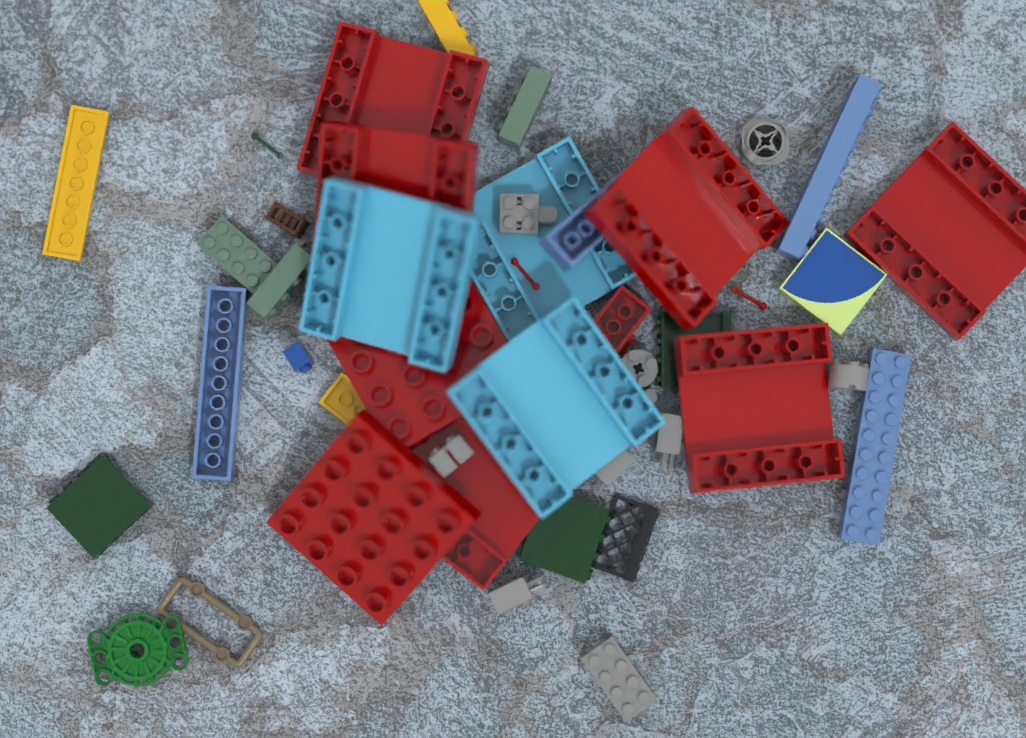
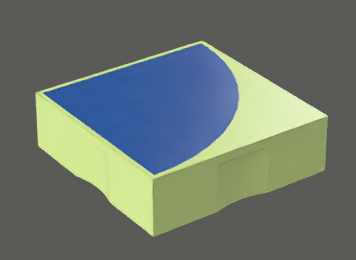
M826 227L811 244L805 257L801 259L781 283L777 291L798 307L809 312L817 322L828 323L829 331L836 336H840L888 274Z

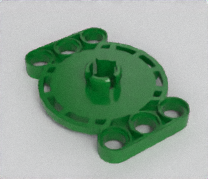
M132 613L115 621L106 634L102 630H94L87 637L95 681L101 686L110 684L114 677L126 685L135 687L147 686L163 678L171 667L174 670L181 671L189 664L180 617L175 614L166 616L162 622L151 614ZM138 616L137 620H132L128 622L126 619L129 617ZM143 617L150 618L154 620V622L152 623L150 621L143 620ZM169 618H174L177 622V626L174 629L167 626ZM122 621V625L118 627L116 630H113V628L119 622ZM97 633L101 636L102 641L100 644H95L92 641L93 634ZM173 637H177L181 641V645L178 648L171 645ZM135 643L143 645L145 652L142 657L135 651L132 652ZM98 652L105 655L104 663H99L96 660ZM177 656H181L185 660L182 667L175 664ZM161 669L165 670L159 677L155 678L154 675ZM102 671H105L109 674V680L107 682H103L100 679V673ZM123 677L129 680H133L134 682L127 681L123 679ZM148 678L151 680L149 682L139 683V680H145Z

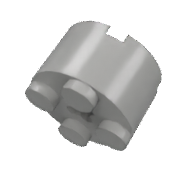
M636 349L622 357L621 361L641 388L650 385L657 376L658 365L651 353ZM640 364L643 371L636 374L633 366Z
M832 360L828 387L851 391H867L869 365L860 364L859 362L848 361L847 363Z

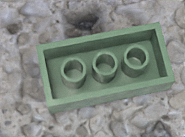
M531 66L529 70H525L521 79L522 86L521 88L517 87L513 95L514 103L513 105L509 104L505 112L506 120L505 122L501 121L497 129L499 142L519 151L552 83L551 74L534 66Z
M221 216L197 243L201 249L252 294L257 291L278 265L224 216Z
M294 243L247 304L268 320L271 318L275 319L281 311L279 309L283 303L287 304L293 297L291 293L294 289H299L305 282L303 278L309 273L312 256Z

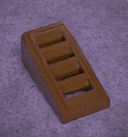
M276 202L266 216L267 220L300 239L310 224L307 220ZM279 209L282 210L277 220H275L274 218L277 215ZM286 213H287L288 215H287L285 221H284L283 224H282L281 222H282L284 216H285ZM294 217L295 219H294L293 223L291 224L290 228H288V225L290 224L292 218Z

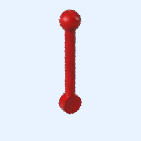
M512 258L511 264L521 271L532 284L534 290H538L540 287L539 283L532 280L518 263L517 258Z
M737 286L732 287L731 292L733 294L738 293L744 298L760 306L761 310H765L767 308L766 303H761L756 299L750 297L749 295L743 293L739 290Z
M635 336L629 338V342L618 355L620 359L628 348L637 341Z

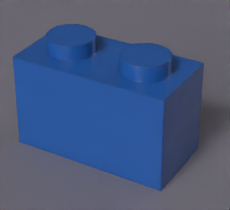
M298 341L282 351L295 372L304 374L313 368L312 364L315 362L303 343Z

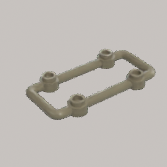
M186 577L178 578L160 602L158 613L163 618L171 614L165 609L182 584L189 588L191 596L195 598L202 597L235 620L238 629L242 631L249 630L254 634L248 646L238 660L231 656V652L227 647L216 646L186 625L180 614L174 613L180 617L184 633L213 652L216 661L220 663L227 662L233 667H241L262 638L261 630L253 624L250 616H241L208 593L203 583H194ZM169 618L167 625L169 628L174 629L177 626V622L174 618Z

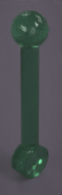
M253 132L251 134L253 140H258L275 153L278 159L284 158L283 152H278L259 137L258 133Z

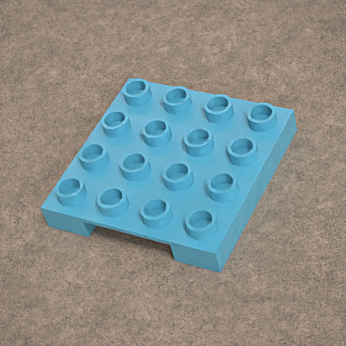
M570 136L538 153L535 159L475 192L473 214L483 216L471 278L507 342L511 341L567 297L575 296L581 306L584 307L637 277L605 238L565 273L539 244L542 239L600 190ZM500 194H539V205L555 207L558 213L557 220L553 224H538V236L500 235ZM512 258H517L518 263L532 280L539 283L540 287L538 290H534L532 284L521 271L511 264Z
M336 176L326 179L299 331L333 341L340 337H346L408 355L409 363L446 373L453 367L483 216Z
M575 296L567 297L444 391L537 517L541 519L573 496L572 490L630 445L636 447L666 423Z

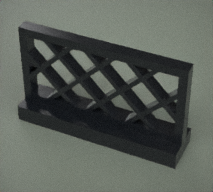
M615 494L609 514L613 516L611 520L619 518L622 528L612 531L610 523L608 526H604V533H607L608 529L610 531L609 534H605V538L612 535L616 546L606 550L604 544L599 543L597 551H600L601 548L604 551L599 552L598 556L606 554L610 564L602 567L592 561L591 567L630 582H635L660 509ZM618 499L626 501L629 509L619 513L616 508ZM638 507L647 509L645 516L637 520L633 509ZM630 511L635 521L625 526L621 515ZM636 524L639 533L637 536L630 538L626 528ZM624 529L628 540L618 544L614 534ZM630 542L633 548L632 553L624 556L620 546ZM618 548L622 558L612 562L608 552ZM623 560L626 565L625 573L617 572L613 564Z

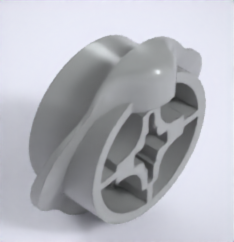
M753 119L749 121L742 130V154L744 158L753 165H778L782 163L789 154V130L787 126L778 119ZM760 127H771L774 130L769 134H763L757 129ZM752 133L759 142L753 151L749 145ZM777 134L780 135L782 140L779 151L772 142ZM770 137V145H764L760 149H758L762 144L761 139H767ZM766 149L774 155L771 157H760L757 154Z

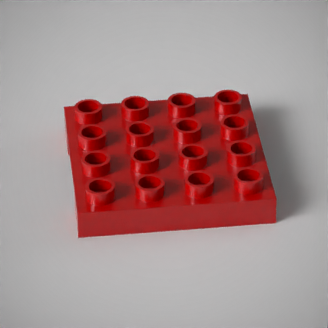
M339 21L297 170L303 174L318 177L321 123L329 120L468 141L490 66L488 60L453 50L445 53L380 36L376 30Z
M694 106L682 110L583 212L682 329L694 328L719 301L715 297L716 294L756 251L766 249L789 224V221Z
M332 120L321 123L312 252L324 183L326 179L333 176L473 213L480 143Z
M952 121L843 236L867 259L887 273V277L954 341L960 340L987 312L985 309L1026 267V189Z
M471 279L453 367L446 373L409 363L408 355L346 337H340L336 341L327 339L366 410L410 450L429 441V435L462 417V414L444 391L508 343Z
M828 323L673 338L690 494L845 477L841 439H834L828 390L826 362L832 361Z
M362 409L349 422L266 523L382 626L482 513L366 409Z
M462 416L429 435V441L411 451L482 513L442 559L484 591L540 518L537 517ZM453 434L455 437L460 435L474 454L460 465L450 451H446L458 468L446 478H443L429 461L431 458L429 454L438 447L440 449L446 446L445 441Z

